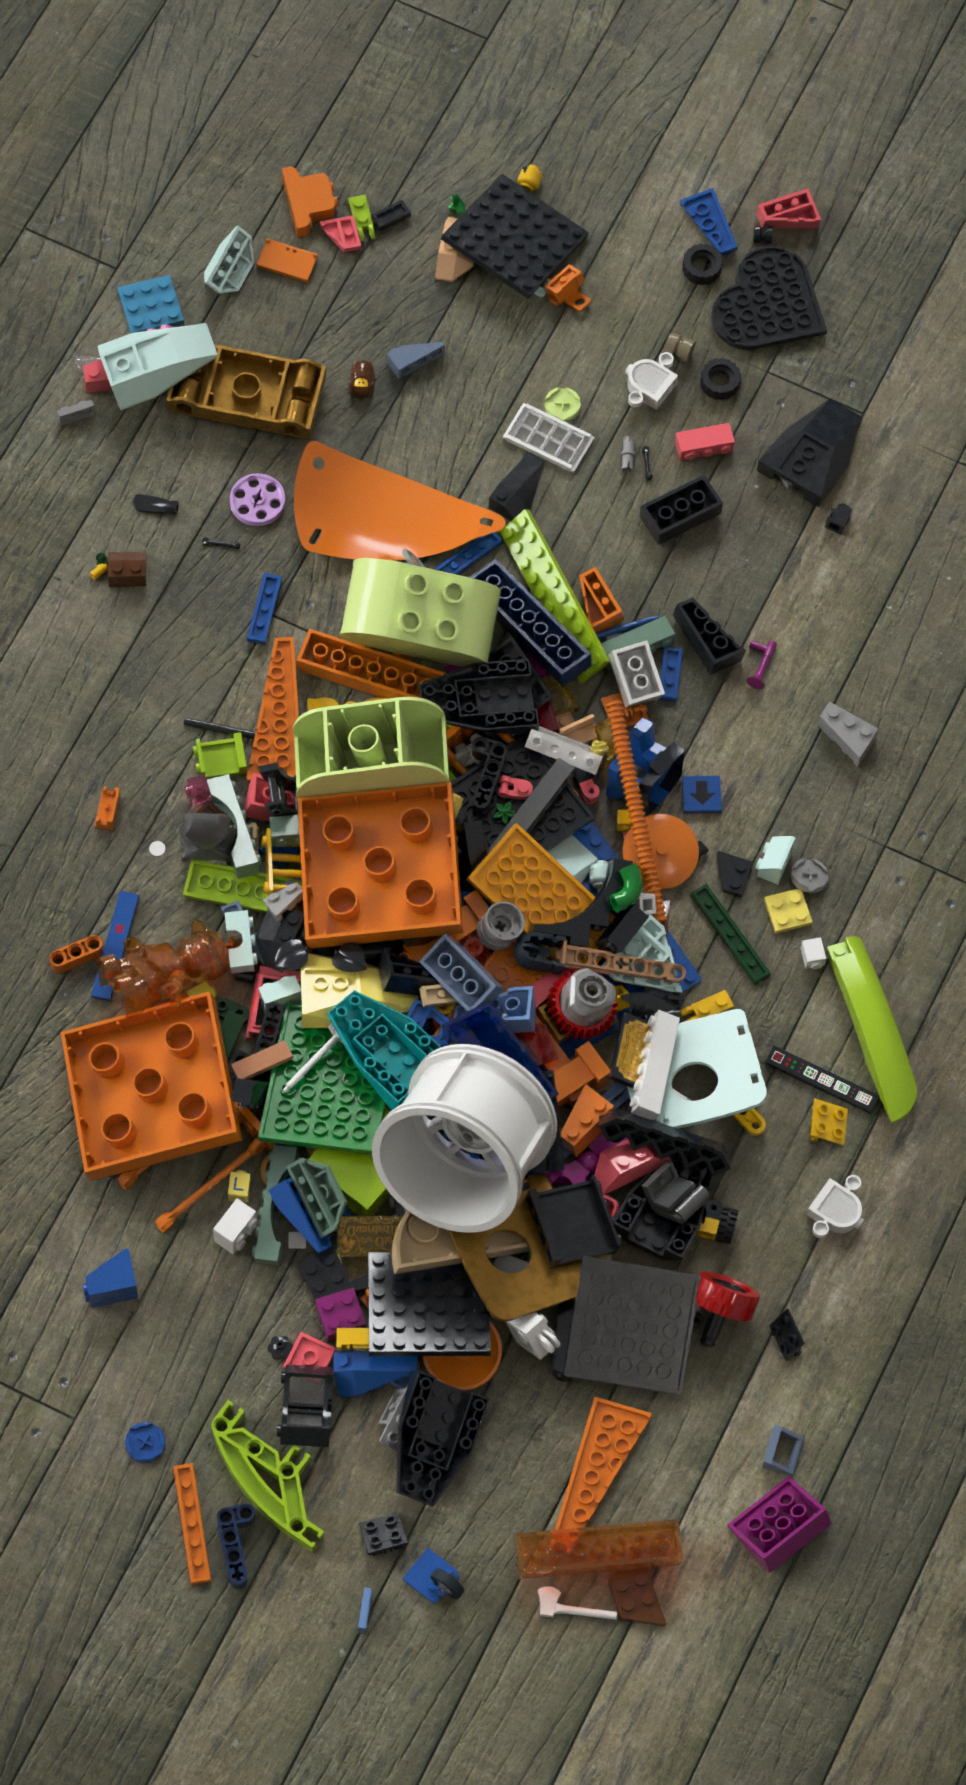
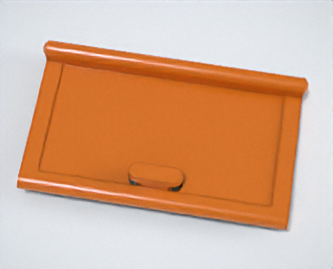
M267 238L256 267L309 283V277L318 254Z

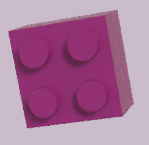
M354 1288L315 1299V1307L328 1343L337 1340V1328H366Z

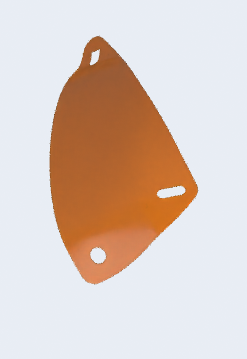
M311 441L306 445L299 463L294 490L295 522L301 544L304 549L310 552L346 559H379L389 554L395 560H406L402 555V549L406 548L417 558H422L454 549L475 538L499 531L506 524L505 519L493 511L371 465L317 441ZM317 457L324 460V467L320 470L313 466V460ZM488 518L493 520L491 526L480 523V519ZM320 529L322 534L317 543L311 544L309 539L314 530Z

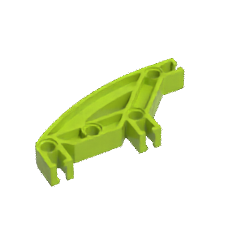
M227 1400L212 1421V1434L225 1465L242 1492L259 1512L280 1531L313 1553L317 1547L316 1543L313 1541L311 1543L304 1536L307 1532H310L321 1541L324 1538V1531L306 1518L299 1478L311 1462V1455L305 1453L302 1458L303 1460L296 1466L291 1461L295 1455L299 1454L300 1448L293 1445L284 1459L280 1461L277 1450L246 1429L237 1428L245 1417L243 1409H238V1413L232 1421L226 1418L229 1410L232 1411L234 1403ZM219 1425L227 1426V1429L223 1432L218 1431L216 1428ZM252 1447H258L260 1452L252 1454L249 1450ZM252 1464L279 1481L282 1499L268 1487ZM286 1469L293 1471L291 1476H284L282 1473ZM296 1524H300L303 1527V1529L299 1532H296L292 1529V1527Z

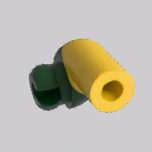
M104 553L96 555L97 567L89 573L93 580H96L108 570V557Z

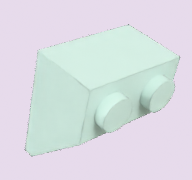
M772 837L770 843L766 842L762 852L765 855L763 859L759 858L755 868L758 869L757 877L777 885L779 884L792 854L795 837Z

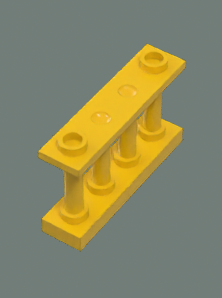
M267 828L266 835L262 836L261 846L265 847L266 882H264L263 892L268 897L273 892H278L287 886L273 884V877L301 878L302 880V871L272 869V861L300 862L301 864V855L272 853L270 828ZM288 845V846H285V847H300V846H299V845Z

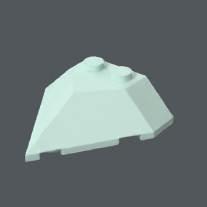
M651 914L625 949L617 953L618 955L662 961L665 964L674 963L670 945L668 946L665 936V928ZM618 961V963L616 964L619 965V969H621L623 966H626L622 965L621 961ZM640 963L634 964L635 971L639 973L644 971L643 965ZM653 967L655 975H662L663 972L660 967ZM673 969L672 976L677 978V971ZM612 973L609 975L614 981L683 993L679 983L664 982V979L656 981Z

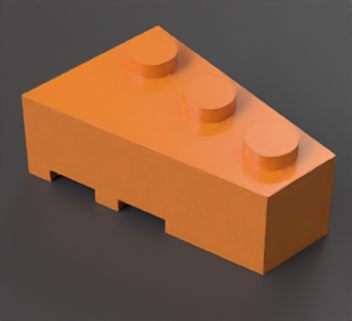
M594 567L579 575L587 618L594 632L604 631L623 621V612L597 568Z
M586 1084L561 1131L562 1146L576 1157L602 1133L599 1127V1116L615 1110L614 1105Z

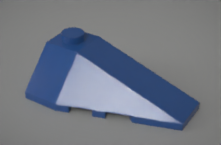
M292 1178L284 1180L269 1189L272 1200L277 1208L318 1253L332 1247L329 1234L322 1238L320 1237Z
M369 1351L334 1352V1376L340 1398L365 1395L370 1390L379 1389L389 1382L398 1381L410 1376V1371L418 1370V1356H369Z

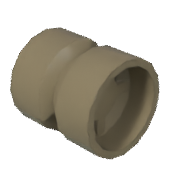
M671 332L665 343L663 353H671L673 357L677 356V360L687 363L693 353L696 342L689 338L682 339L681 335Z

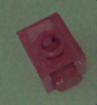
M205 774L187 779V786L184 789L187 798L190 797L192 805L211 800Z

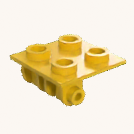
M814 1098L812 1121L810 1122V1140L818 1141V1138L844 1146L848 1109Z

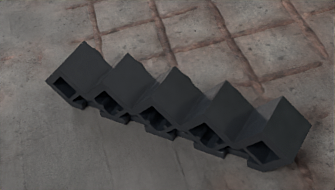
M619 1109L599 1116V1127L607 1142L626 1135L634 1151L652 1143L660 1159L679 1152L686 1168L705 1160L713 1177L731 1169L730 1158L720 1142Z

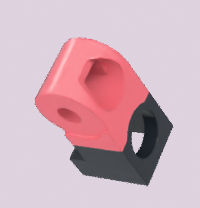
M579 768L575 770L573 775L575 784L583 801L587 804H594L599 798V787L593 783L592 773Z

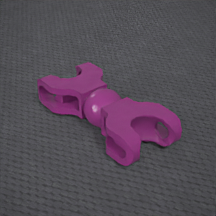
M601 1133L590 1143L587 1151L580 1153L571 1164H564L565 1170L551 1172V1175H546L551 1187L557 1184L568 1186L587 1181L589 1175L595 1174L600 1152L619 1143L607 1142L603 1133Z

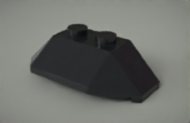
M302 900L291 911L285 910L281 914L283 919L279 922L268 910L255 936L264 965L282 973L284 968L275 967L276 953L286 941L292 939L299 940L305 927Z

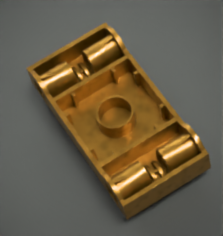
M214 344L218 357L169 388L166 399L167 412L310 440L326 380V366H322L310 359L292 360Z

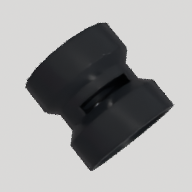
M755 225L753 243L765 242L766 244H772L773 226L764 228L760 225Z

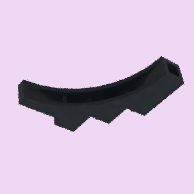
M615 858L608 861L606 876L601 889L583 912L564 922L533 924L529 926L528 932L553 934L554 937L558 935L565 936L567 938V945L589 947L590 930L601 932L602 929L609 927L610 908L611 911H614L610 903V895L622 890L624 884L619 870L632 865L633 861Z

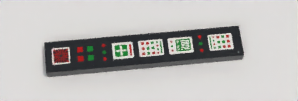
M773 1046L765 1061L766 1065L871 1114L879 1098V1095L776 1046Z

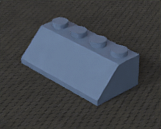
M446 933L419 961L471 1015L491 1004L505 989L454 936Z

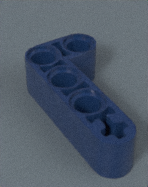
M250 1504L225 1507L217 1513V1524L229 1583L235 1589H242L247 1584V1572L238 1528L248 1527L254 1523L255 1509ZM248 1511L252 1515L250 1518L244 1519L241 1517V1514ZM228 1515L232 1519L230 1522L224 1523L221 1521V1518ZM228 1535H233L236 1538L233 1542L225 1541V1537ZM236 1554L240 1558L236 1562H231L229 1557ZM236 1569L239 1571L241 1581H237L235 1578Z

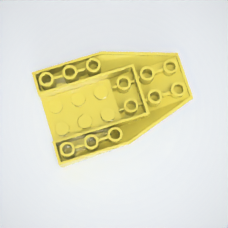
M307 953L308 961L305 966L300 968L302 1028H328L331 1021L327 1016V1012L353 990L404 1015L408 1014L415 998L418 999L417 995L383 991L379 969L376 966L366 964L367 970L345 972L334 967L332 957Z

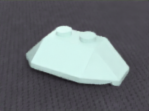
M236 226L222 241L204 272L205 283L219 294L238 292L254 264L252 236L241 227Z

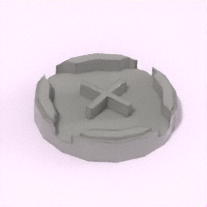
M806 858L796 861L790 874L792 883L798 889L808 893H816L823 890L829 878L828 870L823 863L815 859L806 860Z

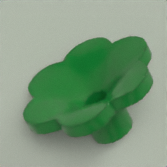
M458 194L450 196L451 204L448 205L449 211L455 210L458 215L465 212L463 200L460 199Z

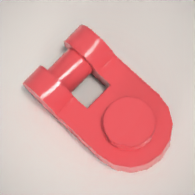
M506 775L500 776L499 783L501 786L498 788L497 793L500 797L527 800L533 792V786L527 780L511 778ZM508 786H513L514 789L509 790Z

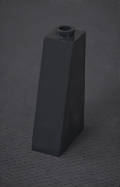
M467 817L463 818V822L457 823V845L464 858V862L459 864L460 891L473 892L477 889L466 879L487 856L482 820Z
M571 1301L561 1303L558 1306L556 1338L561 1346L554 1348L552 1375L562 1382H566V1380L571 1382L572 1377L563 1375L575 1304Z

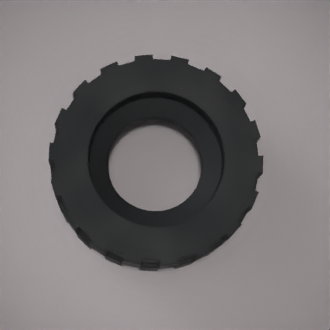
M709 244L693 245L684 254L682 270L685 277L694 284L708 285L711 282H715L722 271V255L718 249L716 250L714 246ZM699 257L708 258L711 262V268L707 271H698L694 267V261Z
M716 358L712 361L710 360L704 365L701 372L700 382L703 392L716 400L729 399L731 396H734L738 392L741 382L739 367L729 359ZM716 372H725L729 376L730 381L727 385L720 387L712 382V376Z

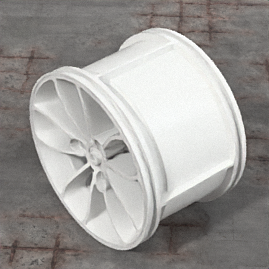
M456 1044L444 1046L431 1052L422 1060L411 1078L407 1098L402 1105L389 1112L379 1125L372 1143L374 1166L380 1180L389 1193L405 1209L418 1218L437 1227L456 1232L486 1231L500 1225L511 1215L520 1199L523 1179L527 1172L540 1164L552 1147L557 1133L555 1109L549 1095L540 1082L526 1068L510 1057L477 1045ZM426 1115H431V1116H436V1117H435L434 1119L430 1120V1119H428V1117H427ZM444 1129L452 1142L447 1141L438 1130ZM460 1149L482 1154L485 1160L471 1158L469 1154Z

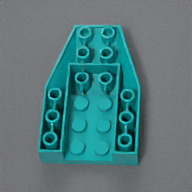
M353 990L327 1012L329 1020L354 1064L391 1110L402 1105L407 1098L411 1078L422 1060L431 1052L442 1048L410 1017L356 990Z

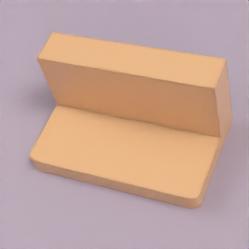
M593 714L573 722L559 731V734L586 745L592 743L594 739L601 738V734L594 724L595 717Z

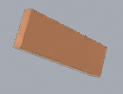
M284 1040L231 1064V1067L237 1078L250 1079L292 1060L293 1055Z

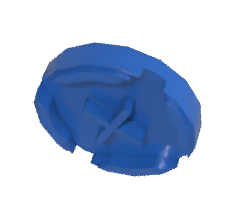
M138 1423L127 1433L125 1448L129 1456L135 1461L149 1463L162 1455L165 1448V1436L162 1430L152 1423Z

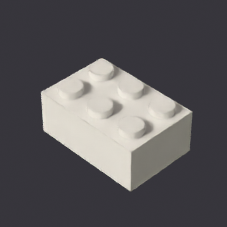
M647 640L613 650L608 654L625 708L661 698L665 694Z

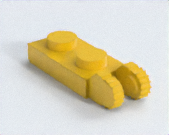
M723 990L681 1009L680 1012L681 1017L694 1013L695 1016L686 1020L689 1021L732 1010L734 1005L727 991Z

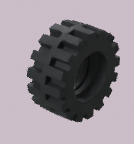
M723 1206L715 1241L731 1244L739 1210Z

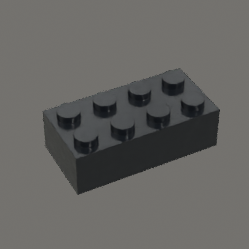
M702 475L642 505L639 517L659 545L722 514L723 502L706 476Z

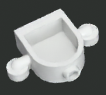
M662 353L659 356V363L643 359L635 362L633 365L629 364L625 374L628 375L627 386L630 391L628 403L630 406L640 407L644 402L657 410L677 385L678 375L667 369L673 365L674 357L671 353Z
M848 1176L845 1181V1188L830 1178L808 1208L807 1216L817 1221L812 1229L813 1234L817 1238H824L829 1230L835 1233H847L854 1228L859 1229L864 1222V1219L860 1217L862 1213L861 1202L852 1193L860 1189L861 1179L858 1176Z

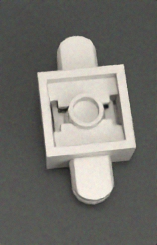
M535 1312L505 1322L517 1344L540 1360L549 1352L552 1354L555 1351L554 1347L559 1348L561 1346L554 1331L548 1327V1320L541 1313L538 1315Z

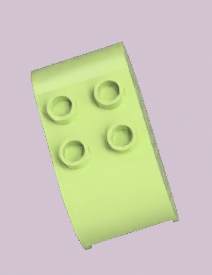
M374 558L355 559L353 561V570L339 636L346 641L361 646L443 664L464 667L472 663L488 662L501 589L478 579L407 563Z
M397 697L322 707L302 714L294 722L297 802L300 797L449 782L445 713L437 704L418 697Z

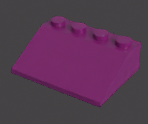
M787 1477L727 1526L755 1560L770 1573L832 1523L827 1510L791 1477Z

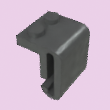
M668 1160L641 1185L652 1210L656 1214L684 1224L710 1198L709 1192L702 1185H699L694 1190L696 1187L694 1182L679 1177L673 1163Z

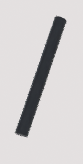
M186 717L184 719V725L231 735L241 732L242 737L255 738V731Z

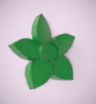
M511 802L506 803L504 807L496 803L498 812L495 813L493 818L502 817V821L506 825L508 817L513 818L516 814L511 810Z

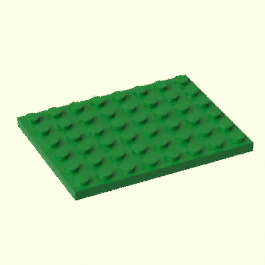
M286 1002L278 1043L285 1040L293 1055V1059L272 1068L258 1141L372 1155L373 1138L383 1121L386 1103L356 1067L343 1043L337 1041L291 1089H288L286 1092L283 1091L289 1080L333 1037L328 1028H302V1004Z

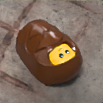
M361 360L353 364L348 384L350 394L359 397L373 395L375 374L371 362Z

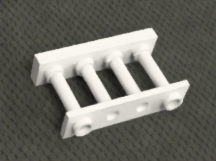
M539 726V731L531 729L525 747L554 759L561 758L568 764L595 775L603 758L590 752L591 746Z

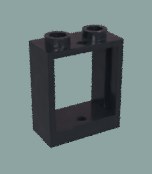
M635 904L615 916L609 927L605 929L594 944L598 947V950L610 951L612 954L622 952L649 916Z

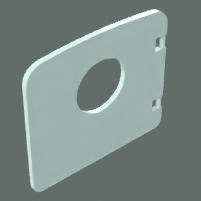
M734 1009L679 1023L660 1115L654 1121L674 1128H683L738 1114L759 1107L765 1102L767 1090L743 1010ZM744 1027L745 1034L739 1035L737 1029ZM694 1064L705 1065L711 1068L718 1076V1084L715 1091L708 1097L697 1101L682 1099L673 1091V1078L682 1068ZM758 1076L759 1082L752 1083L751 1077ZM627 1086L631 1100L635 1095V1090Z

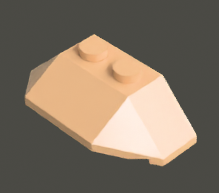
M448 217L444 225L443 233L458 218ZM441 240L435 279L454 282L459 276L474 267V262Z

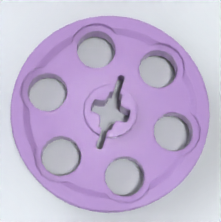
M257 473L244 476L234 484L231 490V510L238 520L247 525H268L277 520L285 508L284 489L275 478L266 474ZM255 480L259 485L257 487H250L249 482ZM269 485H273L276 487V490L268 492L266 488ZM240 491L244 492L245 496L243 498H236L235 494ZM259 494H260L261 500H259V501L256 503V507H255V499H257V497H259ZM273 501H277L280 503V506L272 508L270 504ZM245 507L249 512L247 514H240L239 509ZM260 512H263L267 515L264 519H258L256 517V515Z

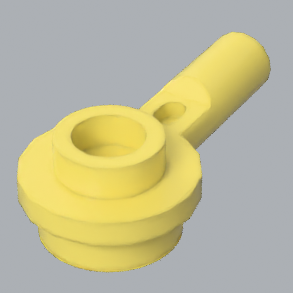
M598 739L592 740L590 752L599 756L606 755V752L609 751L607 743Z

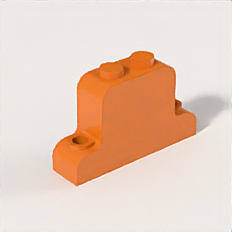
M294 167L282 168V179L297 238L307 236L310 228H312V222L331 219L335 215L338 201L337 197H333L332 194L334 192L333 182H329L328 176L323 173L300 177L299 172Z

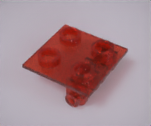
M541 1022L535 1023L534 1032H519L509 1035L518 1062L526 1069L559 1059L546 1024L541 1025Z

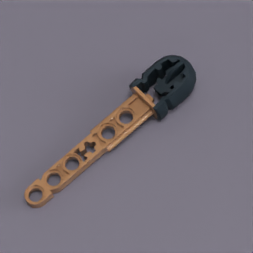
M528 932L521 935L514 945L513 953L516 962L524 969L544 973L550 971L552 974L560 975L564 968L576 970L589 968L593 972L610 975L612 973L656 981L664 979V982L680 983L686 976L685 968L679 964H665L662 961L567 945V938L565 936L558 935L554 937L553 934ZM545 946L559 948L555 955V959H558V962L543 960L544 958H549L550 949ZM578 955H585L587 963H580L577 959ZM598 957L604 958L606 966H599L596 959ZM618 961H621V964L626 966L619 969V965L616 964ZM640 963L643 965L644 971L640 973L635 971L634 964ZM653 967H660L663 972L662 975H655ZM672 970H679L681 978H674Z

